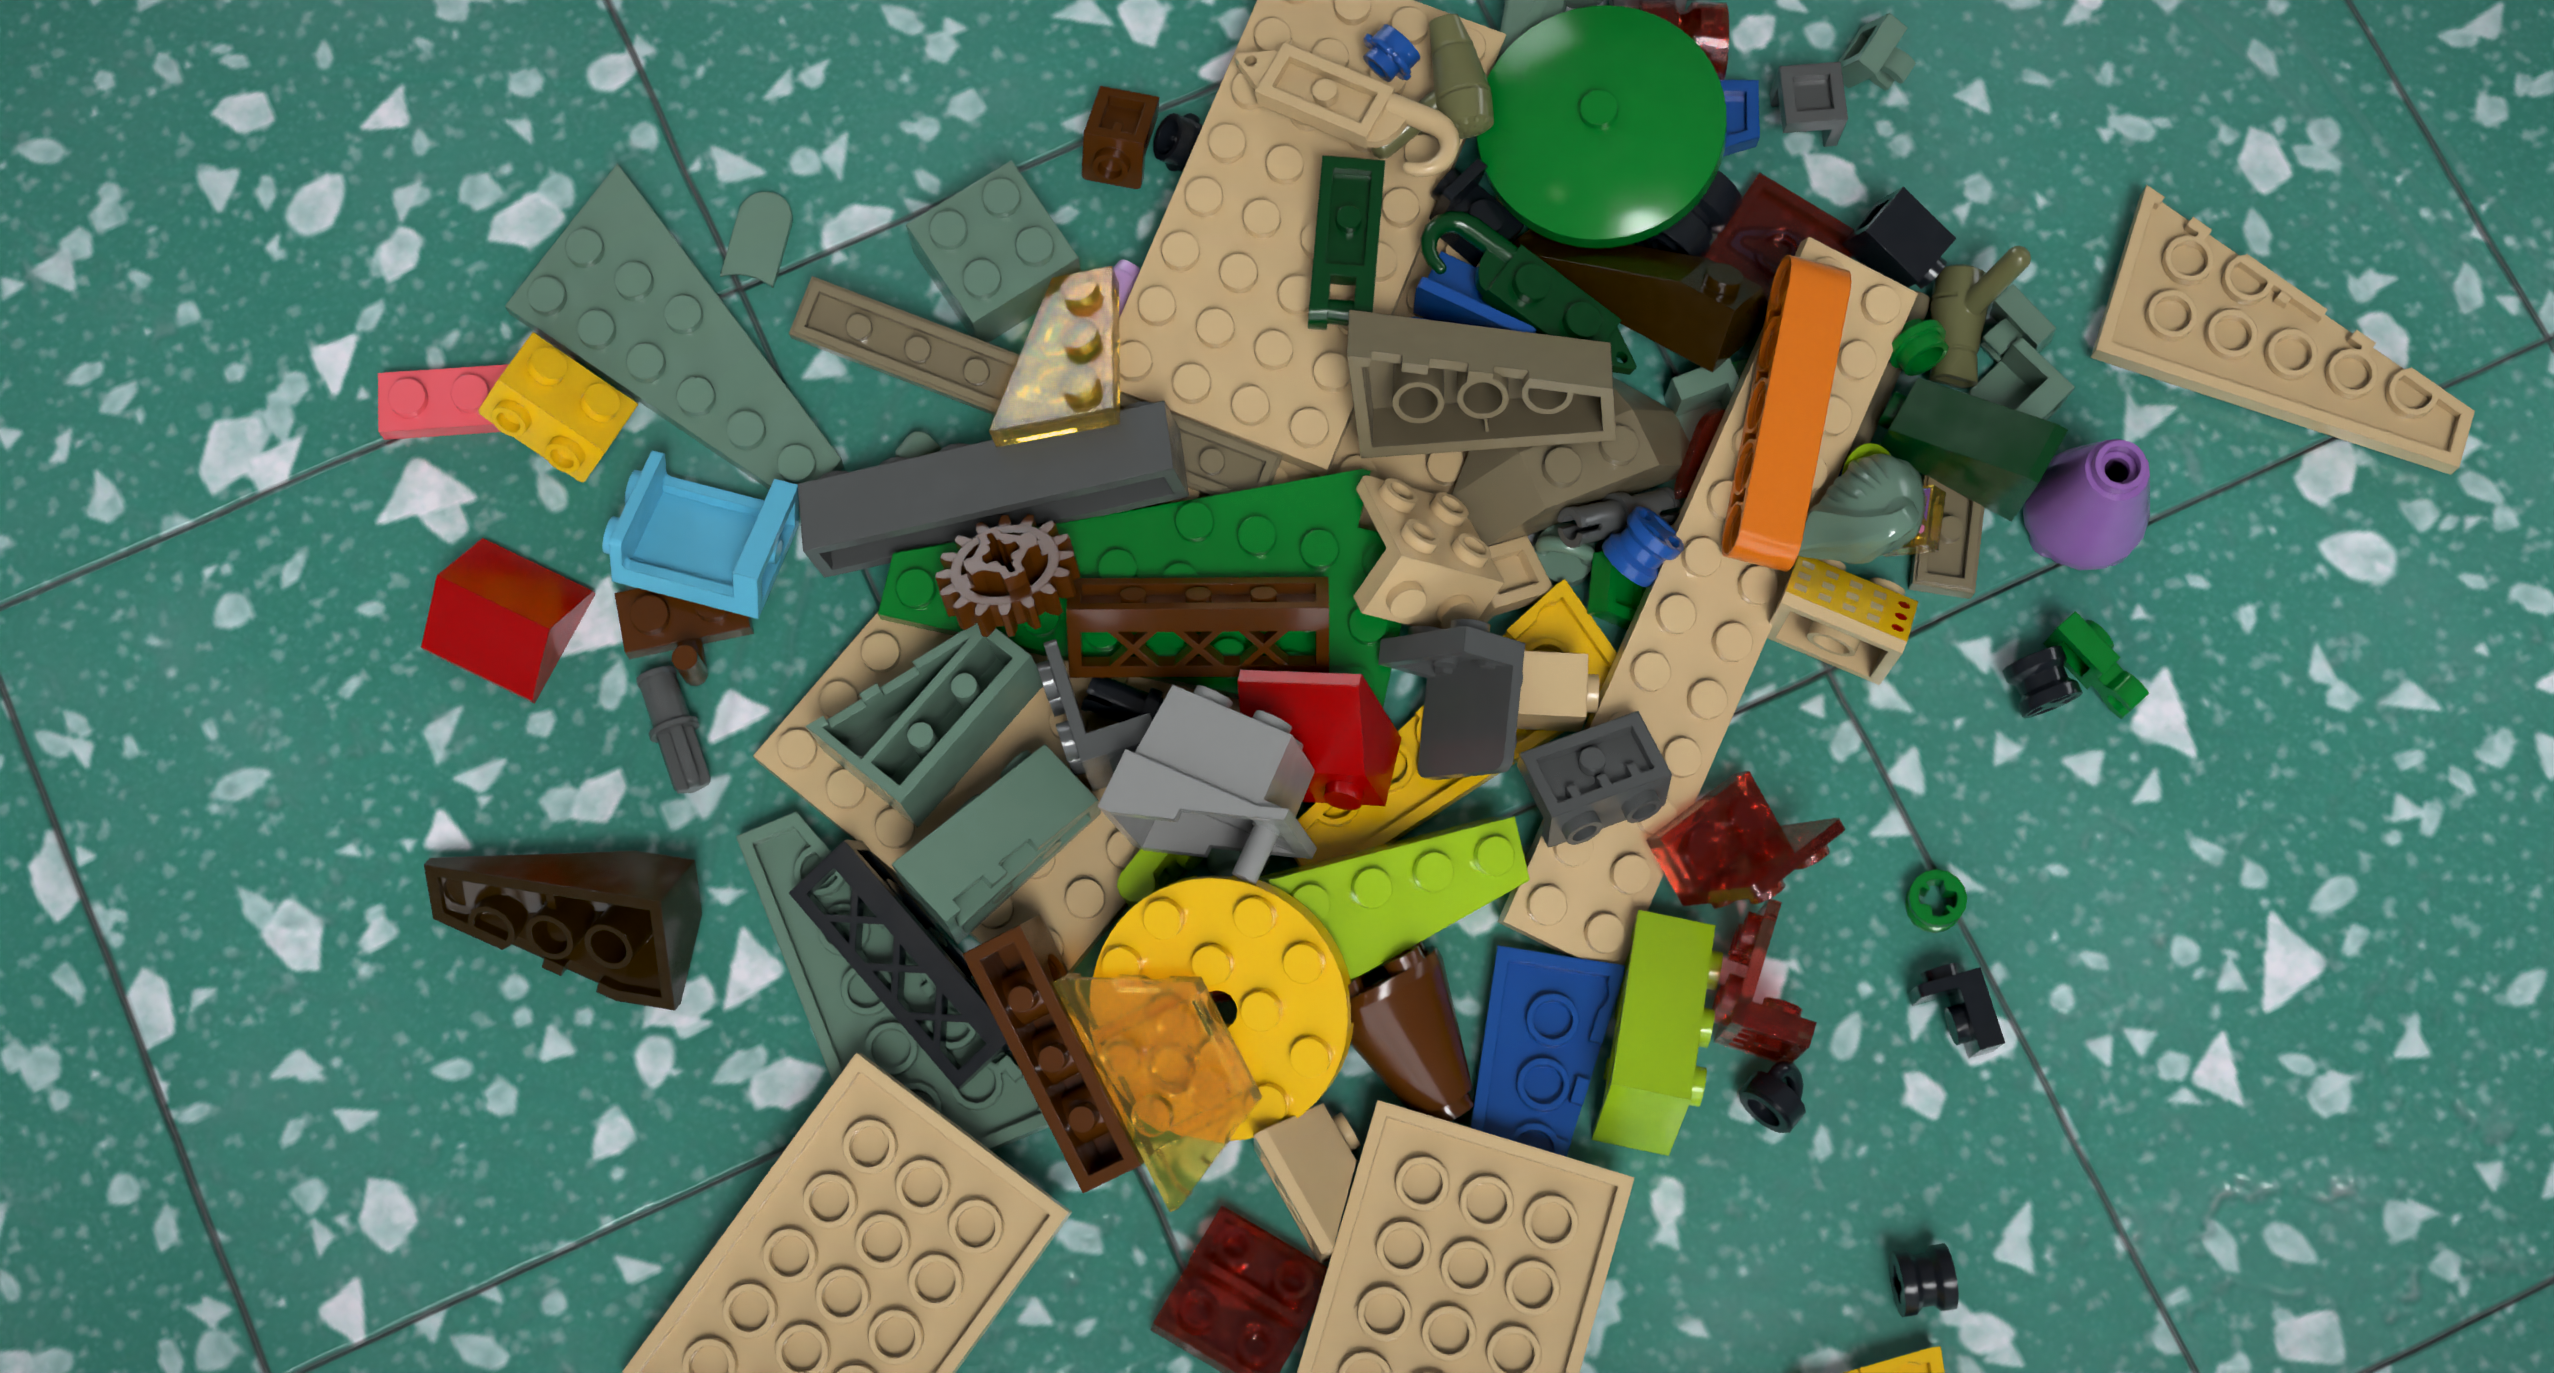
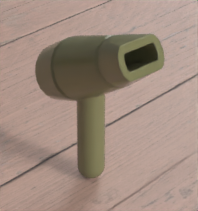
M1458 14L1442 15L1434 18L1429 23L1434 90L1422 98L1419 103L1439 110L1449 117L1457 128L1460 139L1476 137L1488 131L1494 124L1491 88L1474 44ZM1407 125L1400 136L1390 144L1379 148H1371V151L1375 157L1387 159L1421 131Z
M2014 246L2010 248L1987 272L1971 265L1955 264L1944 267L1935 278L1931 295L1932 302L1930 303L1931 320H1938L1946 330L1944 340L1948 344L1949 349L1945 357L1936 366L1931 368L1930 381L1956 388H1970L1978 384V358L1976 354L1979 351L1988 306L2029 266L2031 255L2025 247Z

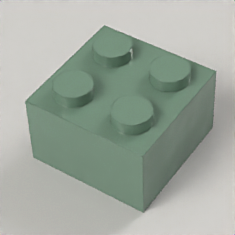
M1012 160L906 224L913 252L969 335L989 343L1083 285L1079 257Z

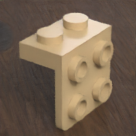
M1363 476L1356 486V490L1384 542L1386 550L1353 596L1361 613L1410 626H1431L1440 629L1450 628L1451 621L1454 619L1478 620L1504 584V581L1491 559L1490 549L1480 539L1473 524L1467 518L1469 515L1467 507L1459 499L1445 492L1432 494L1411 488L1403 481L1395 478L1382 480L1372 476Z

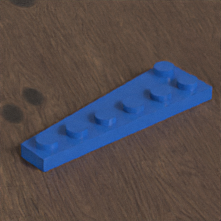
M1497 946L1470 1128L1567 1157L1596 1060L1623 980L1625 965Z

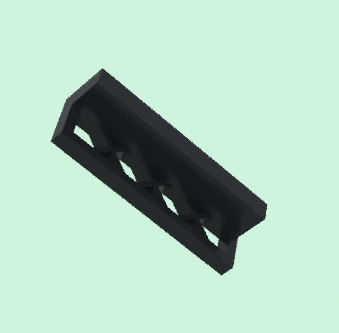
M844 840L789 892L791 897L957 1089L967 1085L1001 1052L1011 1051L962 955L963 953L924 908L910 895L886 864L874 855L863 841ZM836 871L852 888L850 915L830 914L813 895ZM864 903L875 916H863ZM837 922L850 923L849 936ZM863 924H883L894 936L892 964L872 963L862 952ZM906 951L918 965L905 964ZM879 971L892 972V983L890 984ZM905 972L926 973L936 985L935 1013L914 1012L904 1001ZM948 1000L960 1014L947 1013ZM922 1020L934 1021V1034ZM947 1022L969 1023L986 1043L962 1067L946 1049Z

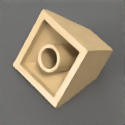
M1324 1103L1308 1109L1299 1118L1292 1116L1254 1135V1150L1319 1265L1331 1258L1356 1165V1159L1352 1151L1360 1147V1143L1343 1113L1340 1112L1331 1117Z

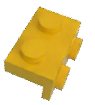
M532 332L501 374L478 412L482 417L493 423L502 433L514 437L548 460L557 470L569 474L579 482H585L632 415L638 403Z

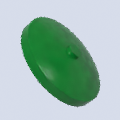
M1611 5L1589 6L1557 14L1533 26L1518 37L1497 60L1488 75L1487 80L1492 93L1494 124L1488 131L1477 136L1480 159L1488 166L1485 175L1492 190L1504 207L1522 224L1548 239L1562 244L1585 248H1613L1646 240L1670 228L1685 217L1706 194L1721 165L1727 137V115L1720 79L1711 61L1699 45L1683 30L1657 15L1639 9Z

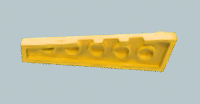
M1566 579L1556 584L1513 623L1503 635V637L1525 643V651L1588 654V674L1599 675V693L1617 655L1616 650L1592 616L1587 614V609ZM1423 705L1415 712V716L1398 730L1401 742L1386 806L1361 805L1357 810H1343L1333 807L1328 803L1316 802L1297 819L1317 847L1312 859L1293 858L1298 866L1395 842L1500 773L1441 780H1430L1421 777L1418 773V760L1424 713ZM1517 729V743L1512 765L1518 762L1519 753L1546 744L1564 731Z

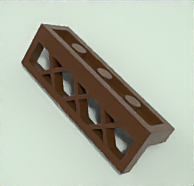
M1328 577L1077 578L1073 580L1077 593L1075 597L1067 598L1069 678L1239 677L1240 670L1329 673ZM1239 631L1253 645L1240 656H1223L1209 643L1222 632ZM1288 631H1316V655L1288 656L1274 643ZM1082 632H1108L1123 646L1111 657H1083ZM1157 632H1174L1188 645L1176 656H1158L1144 643Z

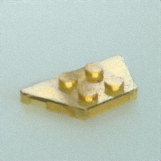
M1068 973L1052 983L1169 1212L1180 1208L1193 1193L1192 1190L1209 1167L1217 1160L1230 1142L1233 1134L1247 1119L1263 1096L1202 977L1169 976L1167 979H1150L1146 975L1120 974L1115 978L1081 977V973Z

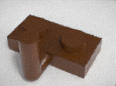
M640 588L614 593L624 651L627 657L634 659L673 651L672 662L684 681L691 686L703 684L708 677L703 644L754 634L752 620L748 616Z

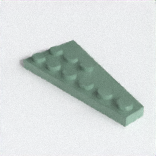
M617 163L507 302L505 307L509 314L767 489H770L774 479L798 485L817 480L828 472L841 471L844 468L842 459Z
M797 812L736 836L833 1084L856 1053H862L991 1151L1049 1128L1021 1070L1005 1052L997 1055L967 1085L957 1089L791 897L789 892L831 853ZM836 871L813 895L830 914L850 915L852 888ZM864 903L863 916H875ZM837 922L849 936L850 923ZM863 924L862 952L872 963L892 964L894 936L883 924ZM906 951L905 964L918 965ZM879 971L891 984L892 972ZM905 972L904 1001L914 1012L935 1013L936 985L926 973ZM948 1000L947 1013L960 1014ZM922 1020L934 1034V1021ZM947 1022L946 1049L962 1067L986 1043L969 1023Z

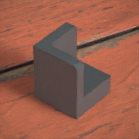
M1841 62L1779 66L1769 95L1771 106H1780L1783 133L1821 130L1824 147L1837 146L1848 120Z

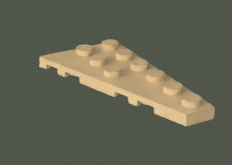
M2146 185L2137 204L2090 358L2449 475L2460 467L2475 413L2473 409L2412 367L2403 369L2373 348L2376 342L2357 329L2354 333H2351L2325 315L2328 309L2250 255L2240 256L2209 235L2212 229L2195 217H2192L2190 221L2162 202L2165 198L2163 195Z

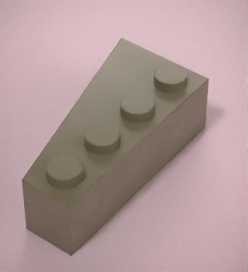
M1349 310L1347 358L1361 458L1617 440L1611 343Z

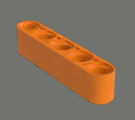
M1785 255L1776 270L1770 291L1721 545L1724 557L1788 572L1797 559L1803 539L1852 281L1849 270L1792 255Z

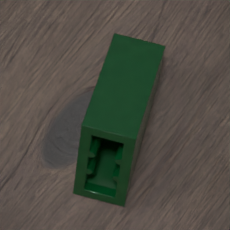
M1919 377L1907 397L1897 391L1894 393L1878 422V425L1888 430L1880 446L1885 448L1891 456L1909 462L1920 473L1933 478L1944 486L2011 522L2039 484L2068 431L2056 423Z

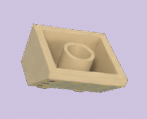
M1798 555L1769 622L1773 626L1767 638L1880 685L1903 654L1918 601L1906 597L1905 590L1894 582L1882 578H1871L1868 581L1846 572L1847 568L1841 561L1805 558Z

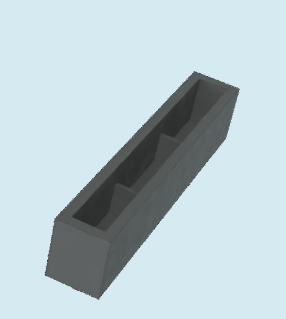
M1165 401L1156 403L1135 402L1117 412L1095 417L1074 416L1064 420L1059 425L1033 431L1012 430L1006 432L998 439L971 445L964 443L951 444L943 447L936 453L910 459L905 457L889 458L881 462L879 466L853 472L832 471L822 475L817 480L798 484L803 552L824 578L891 563L893 553L955 542L954 539L958 535L972 539L977 536L976 524L983 522L989 528L998 526L999 520L1003 515L1009 516L1012 525H1019L1028 514L1034 515L1037 527H1041L1049 521L1058 524L1105 516L1189 497L1181 433Z

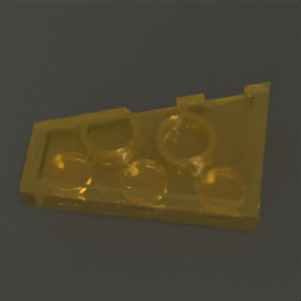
M1113 266L1053 277L1051 279L989 429L996 447L1120 424L1119 281Z

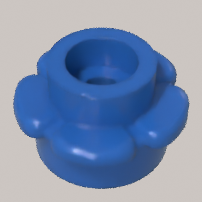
M1384 24L1374 36L1370 34L1365 35L1363 40L1369 50L1363 56V59L1380 78L1387 82H1391L1395 76L1405 81L1411 78L1410 69L1420 60V55L1403 34L1392 26Z

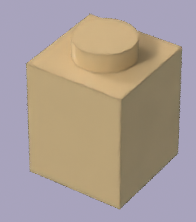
M1524 651L1523 682L1520 691L1517 729L1580 732L1587 713H1597L1599 702V675L1588 674V654Z

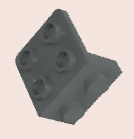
M1454 619L1451 621L1450 628L1448 629L1431 626H1412L1408 628V635L1381 639L1378 665L1427 678L1418 760V773L1421 777L1430 780L1504 773L1511 768L1517 743L1516 731L1520 691L1523 682L1525 643L1490 633L1489 623L1474 619Z
M1056 639L1043 642L1048 660L1036 665L1054 717L1066 714L1068 719L1056 724V728L1071 771L1075 776L1086 773L1092 791L1108 786L1125 749L1135 753L1152 722L1151 715L1147 713L1087 733Z

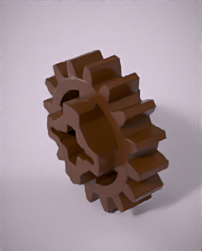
M1029 514L1019 525H1012L1008 515L1001 516L998 526L989 528L986 524L980 522L976 524L977 536L972 539L958 535L954 539L958 553H942L940 560L944 570L935 573L940 590L939 593L947 615L949 617L956 616L959 626L963 630H967L978 623L983 637H988L997 626H1004L1008 637L1015 636L1018 624L1025 622L1035 630L1040 628L1041 621L1039 615L1047 612L1059 616L1063 612L1059 598L1075 597L1077 592L1073 580L1080 578V570L1068 534L1059 535L1056 523L1053 521H1049L1038 528L1034 515Z

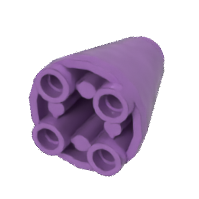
M2113 439L2071 448L2055 455L2039 484L2023 505L2024 524L2030 534L2029 541L2033 550L2040 556L2051 558L2056 563L2077 570L2105 569L2122 563L2144 538L2150 518L2149 462L2143 451L2134 443Z

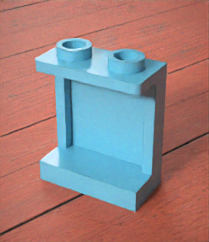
M652 450L643 470H634L629 478L625 492V507L621 516H612L604 532L602 550L603 553L610 554L612 582L759 619L799 526L798 485L774 479L765 500L671 477L666 472L665 453Z

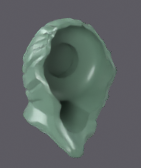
M1875 453L1869 457L1852 460L1846 472L1842 476L1837 477L1834 484L1828 488L1820 503L1814 505L1808 512L1798 555L1805 558L1842 561L1848 564H1864L1909 543L1919 533L1926 511V496L1919 472L1909 462L1887 454Z

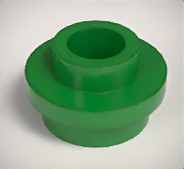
M1913 319L1906 322L1901 334L1892 342L1893 352L1889 362L1895 368H1902L1908 376L1919 375L1930 370L1948 352L1949 347L1944 340L1946 330L1938 320L1923 321L1922 319Z

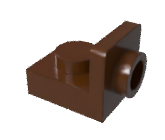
M1104 86L1099 87L1084 130L1082 177L1085 180L1131 189L1141 188L1144 179L1145 155L1158 118L1160 97Z

